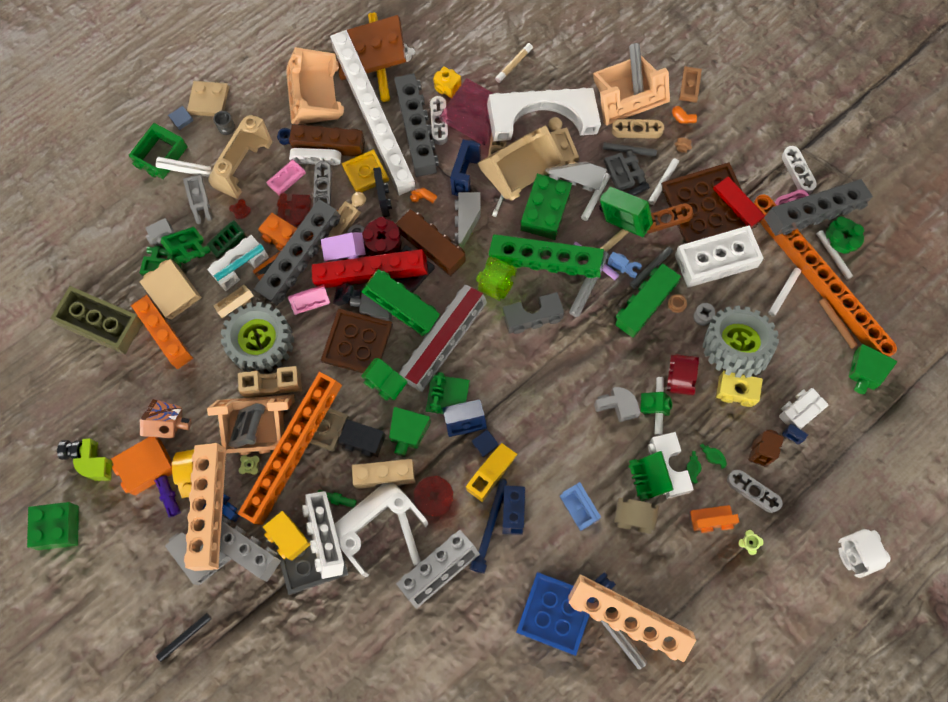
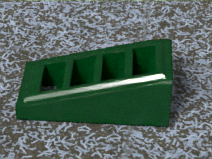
M233 220L207 246H209L211 252L218 259L228 250L237 246L247 236L236 221ZM224 240L226 244L223 246L220 241ZM216 244L221 248L219 251L215 248Z

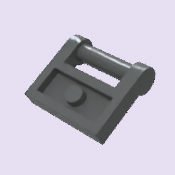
M256 403L239 410L228 446L236 449L246 444L254 445L256 443L257 437L255 435L261 415L264 414L266 409L264 405Z

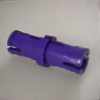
M162 476L155 479L160 493V501H163L168 517L180 514L181 511L175 498L176 493L172 491L168 477Z

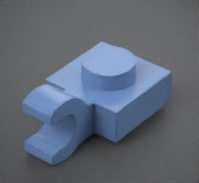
M612 252L607 263L608 266L621 273L626 272L632 278L637 276V273L632 269L641 270L642 268L640 263H629V260L624 255Z

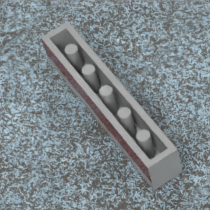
M466 284L457 292L455 299L446 307L441 318L436 320L432 330L425 335L421 345L413 351L412 357L402 366L399 374L408 381L407 384L423 392L487 304L483 293Z

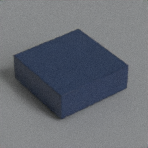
M792 424L788 425L782 432L783 436L796 444H801L808 436L807 433Z
M485 430L472 440V444L483 458L499 446L488 430Z

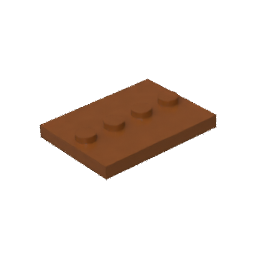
M398 15L347 30L366 74L406 62L401 20ZM339 63V77L343 81L347 78Z

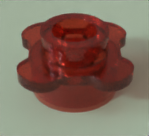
M243 199L238 200V203L229 207L230 212H233L238 220L247 217L251 212V208L245 204L246 202Z

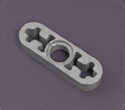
M734 470L728 475L727 483L732 489L766 512L774 513L781 509V497L745 472ZM738 475V476H740V479H739V480H740L742 483L745 484V483L748 481L749 484L746 485L745 489L743 490L742 487L745 486V485H743V484L740 483V482L737 483V484H735V483H734V480H735V479H734L733 477H736V476ZM751 486H756L759 489L760 494L758 497H754L749 493ZM766 493L767 495L765 496V498L768 500L774 499V504L776 506L769 507V501L763 499L761 502L759 499H761Z

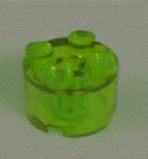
M489 257L483 272L480 271L477 275L478 290L489 297L501 301L500 298L504 299L510 292L514 283L511 279L512 276L516 277L517 269L515 266L502 260Z

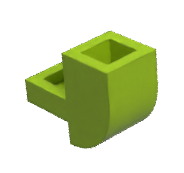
M90 438L82 439V445L79 449L81 458L73 459L76 471L94 481L111 480L112 460L106 457H97L98 442Z

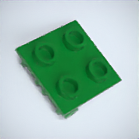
M438 372L430 382L425 412L444 414L443 407L465 403L467 401L470 380L446 377L444 373Z
M662 451L639 460L629 461L630 465L628 467L631 470V474L634 475L631 478L636 481L633 484L637 485L635 486L637 497L641 501L674 490Z

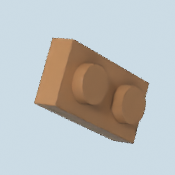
M684 66L679 100L697 103L702 69Z

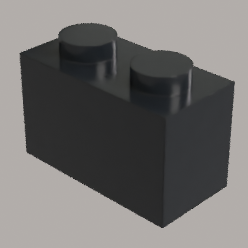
M347 419L338 441L342 445V449L349 452L357 450L361 452L362 456L372 458V456L378 457L386 435L382 430Z

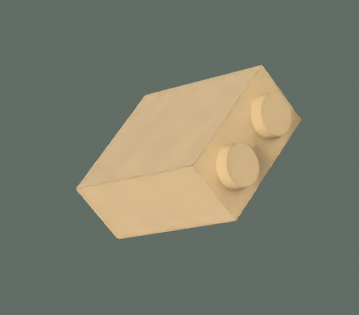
M171 259L161 262L156 270L146 273L143 279L139 281L165 318L171 320L202 298L178 264Z

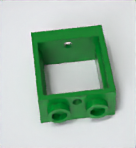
M153 123L131 151L129 157L133 161L132 164L139 170L143 168L152 177L164 179L170 170L156 168L143 161V159L159 139L173 146L165 156L168 159L178 160L188 146L182 137Z
M611 186L602 194L600 203L606 222L644 237L653 225L648 201Z

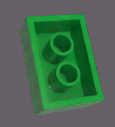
M537 173L521 220L520 231L556 240L571 194L572 183L559 179L556 180Z

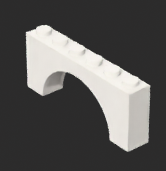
M583 87L580 89L494 93L489 94L487 102L493 142L511 140L515 122L523 115L539 110L553 111L564 115L575 124L580 135L597 134L601 126L593 88Z

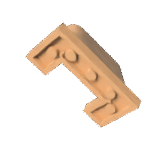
M641 56L644 92L636 95L633 92L630 59L594 72V82L601 97L603 123L607 126L618 119H625L670 102L669 71L666 68L657 71Z
M294 394L223 399L215 401L207 408L208 416L218 415L221 445L226 448V453L248 455L253 451H258L260 454H265L276 448L284 434V410H288L295 402ZM256 403L264 405L266 409L260 418L255 435L257 437L256 443L254 445L246 444L236 449L228 446L239 410Z

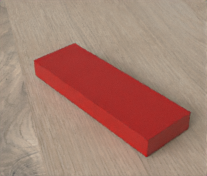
M729 176L714 186L713 190L747 226L750 225V228L764 219L765 215Z

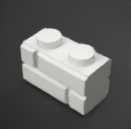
M813 388L807 392L803 389L795 396L797 401L793 404L789 401L781 408L783 412L779 415V418L787 426L792 424L802 429L828 407V403Z

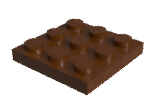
M338 308L321 357V362L364 373L374 358L382 360L393 323Z

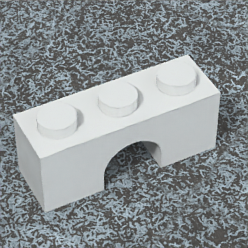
M252 235L244 238L234 249L228 250L225 256L214 261L207 270L216 280L213 276L214 274L259 245V243ZM264 250L247 262L256 268L269 256ZM234 270L217 282L226 292L240 279Z
M676 432L652 437L650 444H648L649 453L651 455L662 451L674 489L664 493L666 498L691 493L694 489L688 470L676 472L669 466V458L681 452Z

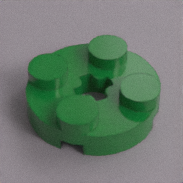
M838 217L826 229L825 235L831 241V247L840 253L849 254L850 252H855L864 242L863 226L845 217Z

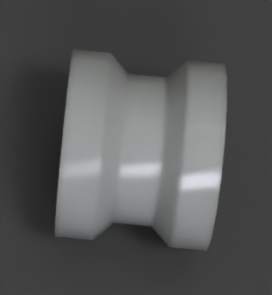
M700 304L694 312V321L701 326L710 324L715 315V309L711 304Z

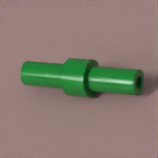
M326 492L328 501H331V504L338 506L341 504L352 508L357 504V500L343 497L340 493Z

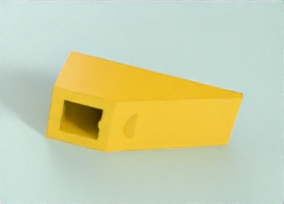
M501 443L469 481L466 491L483 503L513 462L517 453Z

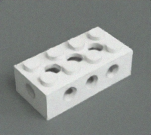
M750 225L680 245L675 253V258L688 288L758 268L764 259Z

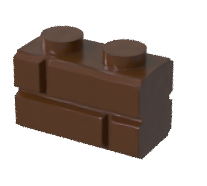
M764 431L753 440L748 460L764 467L770 465L779 458L784 438L778 435L777 431Z

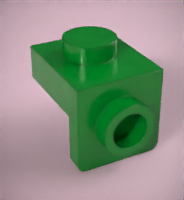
M664 392L641 393V413H663L665 416L670 415V409H672L673 404L669 395Z

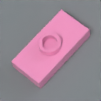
M291 160L266 183L280 196L304 176L306 172L298 163Z
M324 284L288 296L294 315L330 303Z

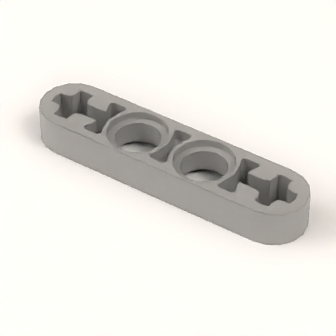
M320 161L314 168L313 206L318 199H326L327 204L331 206L332 170L328 162ZM322 168H326V170H324L325 177H322ZM321 183L327 184V188L323 190L318 189V186ZM324 221L319 222L318 226H321Z

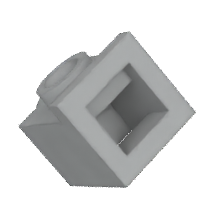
M166 218L145 227L148 233L146 238L150 245L160 246L162 245L161 237L175 233Z

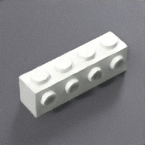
M326 491L306 494L305 505H302L303 516L308 518L306 529L307 534L312 535L310 546L312 553H316L317 557L315 559L316 571H320L322 579L342 575L344 561Z

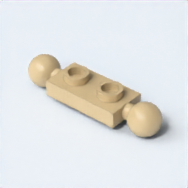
M558 117L551 118L548 126L553 132H550L565 164L577 163L576 161H579V156L567 127L561 129V119Z
M356 192L352 195L351 204L345 201L338 210V213L341 215L340 221L336 227L332 228L329 237L346 234L361 214L357 207L363 206L366 202V197L362 192Z

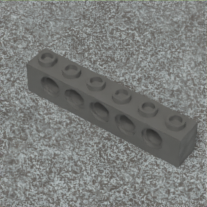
M415 73L394 77L415 175L420 177L437 173L436 166H439L437 155L433 154V150H436L434 140H430L429 135H432L430 124H426L428 114L427 110H423L422 105H425L423 94H419V91L422 90L420 80H416Z
M862 179L772 207L764 219L775 236L780 234L787 235L795 229L802 230L810 224L817 225L825 219L832 220L840 214L847 215L853 210H862L868 206V202L873 196Z
M318 199L254 290L276 306L285 299L290 287L296 284L300 273L306 270L310 259L318 253L321 239L328 238L332 228L338 225L341 217L338 211ZM320 221H324L321 226H318ZM313 235V239L307 241L308 237ZM303 250L300 256H296L297 252ZM292 265L289 271H285L288 266ZM281 280L280 285L275 287V283Z

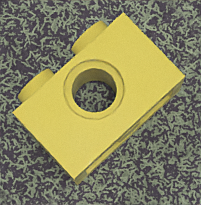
M726 371L720 374L716 398L726 403L738 402L745 407L755 406L760 401L762 378L753 376L746 378L743 374L741 378H737L735 373L732 372L730 376L726 375ZM735 387H740L743 394L736 392Z

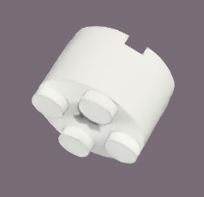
M862 529L841 538L838 542L841 543L838 551L843 564L848 570H853L857 573L854 576L858 578L881 570L890 562V555L885 551L880 542L881 538L877 531Z

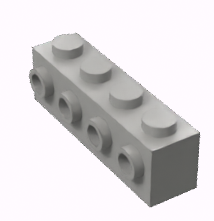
M222 515L220 551L258 578L267 582L281 562L276 557L278 553L268 546L266 549L260 546L262 544L261 541L253 536L249 539L245 536L247 533L239 526L233 528L230 526L232 521Z
M459 530L452 534L440 547H437L426 559L420 561L413 570L405 574L396 584L417 609L478 557L480 553L464 533Z

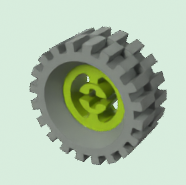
M257 302L255 307L252 303H247L246 309L239 306L237 308L239 312L236 315L231 312L229 314L231 320L224 321L223 325L227 329H221V335L224 337V339H221V344L225 347L223 348L225 353L243 371L245 369L248 372L256 370L264 374V369H267L269 373L274 371V365L280 368L283 365L281 360L285 359L287 361L289 358L287 351L292 352L293 350L290 342H294V337L291 334L293 333L285 317L277 308L274 309L270 304L264 306L262 302ZM256 330H257L258 334H259L260 337H261L259 340H260L261 345H262L263 348H264V349H262V350H261L259 344L257 343V342H258V337H257V335H256L255 332H254V331H256Z
M730 306L726 307L724 312L722 310L718 311L710 322L703 342L705 357L710 356L709 363H716L715 368L718 371L722 368L726 370V375L730 376L732 372L735 373L737 378H741L742 374H745L746 378L751 377L753 373L756 376L760 374L761 370L764 371L779 343V339H777L778 331H773L775 328L774 323H768L769 318L766 315L763 317L759 316L761 312L755 310L754 313L751 312L750 307L745 306L744 310H741L740 306H735L733 310Z

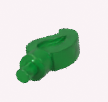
M703 443L700 445L708 462L719 464L722 469L726 467L727 462L721 451L716 448H710L708 445L705 446Z
M692 451V456H690V461L686 466V471L688 470L690 480L694 484L698 482L696 477L702 470L698 456H696V451Z

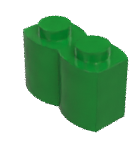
M374 358L361 376L365 380L363 383L371 389L376 388L379 391L378 395L386 401L388 399L395 400L408 383L405 378L379 358Z

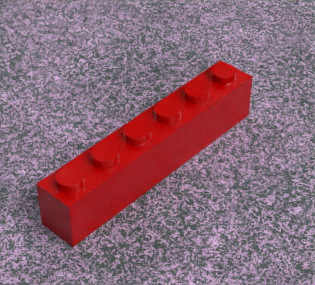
M419 249L312 264V282L316 286L324 284L325 288L337 287L345 283L350 285L367 283L378 269L387 272L392 279L428 275L427 258L424 251Z

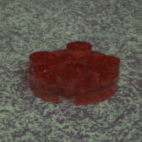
M440 476L426 477L414 489V502L422 514L438 517L448 512L452 506L453 489L448 481ZM430 492L439 493L437 501L428 499Z

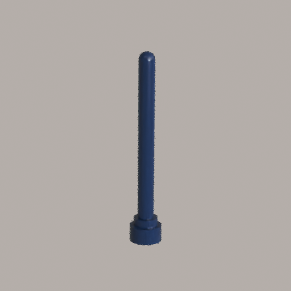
M505 478L500 479L479 548L480 555L470 564L469 569L478 573L485 574L487 568L485 557L503 499L504 485H507Z

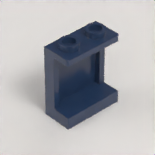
M462 140L450 176L452 195L458 196L459 192H471L470 175H467L466 172L469 163L477 164L481 161V147L474 140Z
M504 485L502 534L523 535L525 487Z

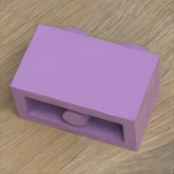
M352 232L321 239L324 261L333 262L366 255L362 233Z

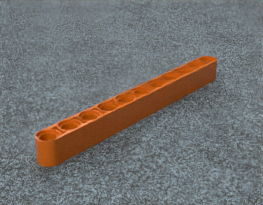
M765 194L759 195L754 201V204L765 216L772 207L777 206ZM765 219L759 222L797 268L801 270L819 294L827 299L836 314L862 344L888 357L895 354L897 350L895 342L798 229L793 230L787 236L784 234L775 236Z

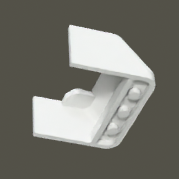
M383 483L334 524L340 548L364 577L369 576V574L354 557L361 548V540L356 533L382 511L389 507L394 513L402 514L410 508L425 527L428 525L425 517L394 483Z

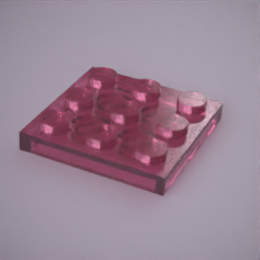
M466 78L441 113L439 120L485 145L492 134L487 102L489 94L494 93Z

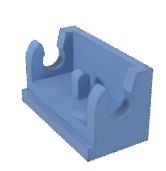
M580 482L560 495L561 500L580 531L601 519L600 514Z

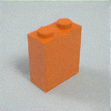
M148 437L111 458L114 464L112 469L122 480L120 483L122 489L134 496L156 484L155 479L162 476L168 477L172 474V460L159 437Z

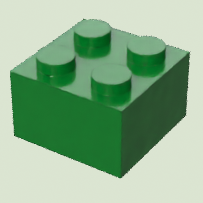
M64 502L28 507L27 548L45 550L78 546V505Z

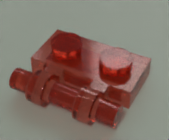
M281 193L280 198L277 200L278 214L276 215L298 228L310 212L311 196L292 194L291 201H287V194ZM285 209H290V216L285 215Z

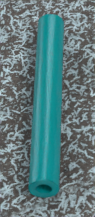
M260 243L213 276L217 281L221 280L264 251V247Z

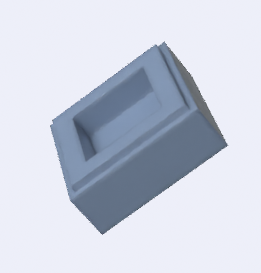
M183 106L168 115L179 130L194 121Z

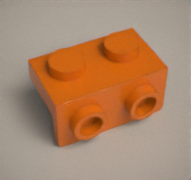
M271 213L258 230L262 235L261 238L266 243H273L281 252L297 228Z
M730 505L690 511L693 530H701V533L713 532V528H721V530L734 529V525L739 523L738 514L732 515Z

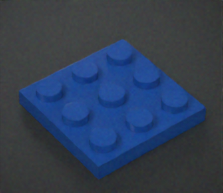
M537 572L516 633L576 656L589 613L583 610L581 612L577 611L569 604V594L573 585ZM590 597L587 601L594 603L595 597Z

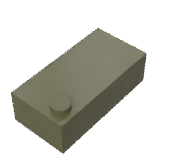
M69 286L50 318L59 326L122 354H126L143 324L136 314L72 286Z

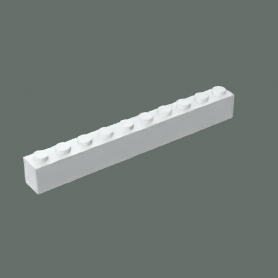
M347 30L331 35L332 47L398 195L400 196L414 190L415 182Z

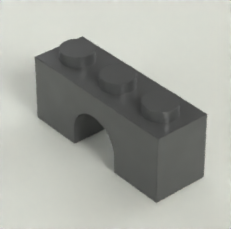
M558 292L539 297L538 304L540 310L536 313L526 312L521 302L504 306L503 316L509 334H519L528 328L537 329L546 323L556 324L563 319L564 310Z

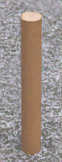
M827 299L820 300V305L850 348L854 349L857 347V342Z

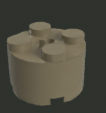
M619 498L614 522L618 523L617 528L631 530L632 526L638 528L637 532L651 534L656 529L659 506L655 505L654 508H651V503L628 499L624 503L623 498Z

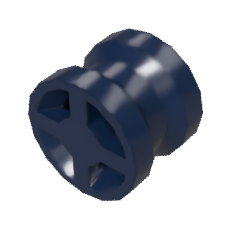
M605 572L594 581L610 590L616 585L614 581H610L607 578Z

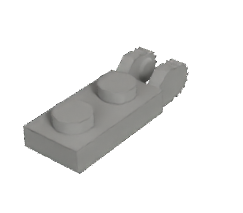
M198 174L183 179L190 209L193 212L196 223H201L198 211L203 209L206 219L208 221L212 220L209 209L210 204L202 175Z

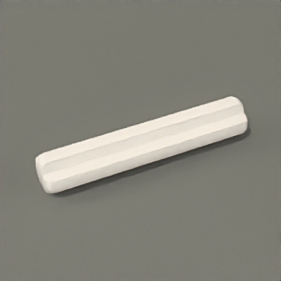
M157 157L156 159L157 168L195 175L201 174L209 177L211 173L210 166Z

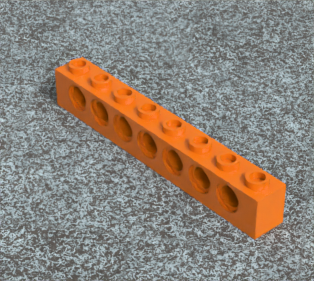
M321 372L318 373L240 508L238 515L253 524H264L340 391L342 384Z

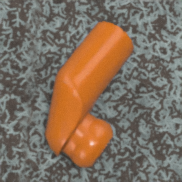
M675 106L672 109V115L679 123L697 122V114H687L680 106Z
M426 188L414 189L411 192L410 200L416 203L419 199L425 198L429 202L434 203L437 195Z

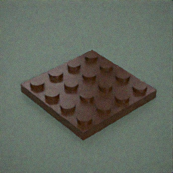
M730 162L661 183L669 207L686 203L693 209V218L689 222L677 225L685 244L747 226L713 190L715 185L728 176L742 190ZM686 209L682 210L684 217L687 216ZM673 212V213H674V216H675V220H677V219H678V218H677V214H676V212Z

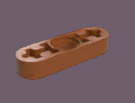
M684 203L651 213L653 225L647 233L689 222L694 215L692 207ZM684 209L687 211V216L685 217L682 214ZM673 212H676L678 218L677 220H675ZM665 214L672 216L668 223L661 221L662 216ZM656 217H657L658 222H659L660 225H657L656 219H655Z

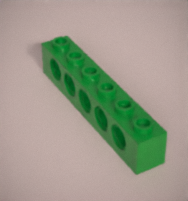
M493 234L489 257L490 261L496 265L508 264L516 268L529 267L532 270L543 269L551 273L565 272L572 276L579 274L585 275L588 278H601L604 249ZM508 251H514L511 254H506ZM526 253H531V254H532V255L529 256V257H525V256H524ZM544 256H550L548 259H542ZM563 258H568V259H569V260L566 261V262L560 261V260L563 259ZM580 261H587L586 264H579Z

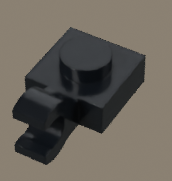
M348 283L339 285L336 288L333 304L341 306L349 303L351 298H360L362 290H354L353 286Z

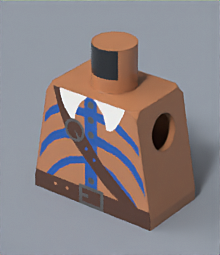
M153 399L140 419V436L173 438L178 429H190L191 419L182 417V408L180 406Z

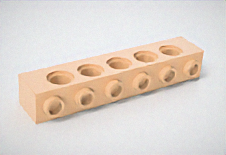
M218 443L195 445L192 455V486L189 494L190 512L187 516L189 524L188 533L186 534L187 550L184 562L185 568L193 571L219 569L226 448Z
M581 574L569 594V604H571L573 609L589 613L594 620H602L608 623L612 629L626 632L633 640H641L651 649L656 651L659 649L665 652L673 660L678 659L685 662L696 642L694 633L687 628ZM595 597L598 600L595 603H590L587 599ZM609 607H615L617 609L613 613H609L606 611ZM628 617L636 618L633 622L625 621ZM647 627H654V628H655V629H654L653 631H651V632H646V631H645V628H647ZM668 636L673 637L672 641H664V639Z

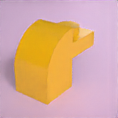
M194 449L176 452L173 457L172 475L174 484L178 485L181 498L189 497L191 492L192 455Z

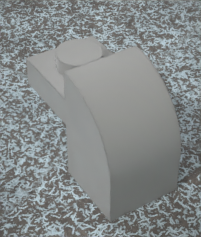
M621 387L612 388L611 396L609 394L599 396L594 403L596 412L615 408L619 422L638 418L641 413L635 396L629 390Z

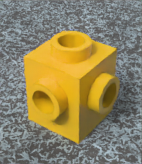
M443 66L434 75L433 80L436 91L440 94H445L451 99L462 86L461 76L453 69Z

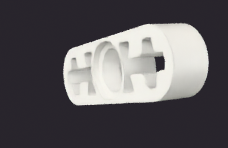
M435 96L430 101L432 140L437 145H443L448 141L446 100L441 96ZM437 103H440V111H437ZM438 117L444 119L440 124L434 121ZM438 130L442 131V138H438Z
M788 146L782 154V160L797 189L811 194L816 188V180L800 150L795 146ZM801 167L804 173L798 174L794 168Z
M292 148L289 160H294L298 164L316 165L320 161H326L330 165H339L342 154L332 149Z

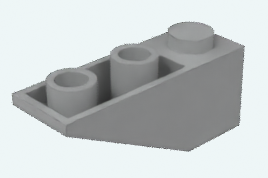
M586 161L545 169L549 173L550 178L558 180L561 177L574 186L577 183L582 184V188L589 191L600 189L607 170Z
M459 192L458 199H455V210H458V216H455V227H458V233H455V244H458L462 249L481 217L480 192Z

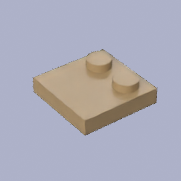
M193 81L187 112L190 115L214 117L217 112L224 111L229 91L228 84Z
M242 285L213 306L221 318H223L240 305L243 307L250 303L254 295L245 285Z

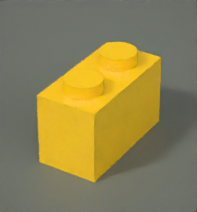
M281 511L263 526L266 531L265 537L271 544L273 542L276 543L279 547L277 552L283 559L287 557L292 561L310 546V542L284 511Z

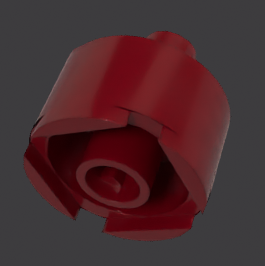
M378 217L368 223L362 235L367 253L370 256L401 251L402 240L400 231L393 221L384 217Z
M679 354L671 355L667 391L676 394L695 395L699 357Z

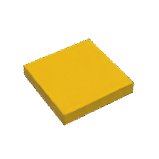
M374 149L341 163L355 193L364 192L376 187L373 168L380 167L384 183L389 181Z

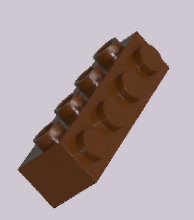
M292 124L289 136L292 148L332 149L341 152L343 156L357 157L362 155L365 145L363 131L358 129Z
M410 209L396 223L400 235L418 250L422 249L425 255L449 276H452L466 262L465 251L460 246H455L451 243L452 241L447 235L439 233L435 225L432 223L428 224L419 212L415 213Z

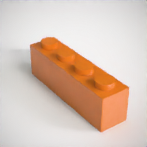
M148 295L131 305L169 362L176 369L181 368L194 359Z

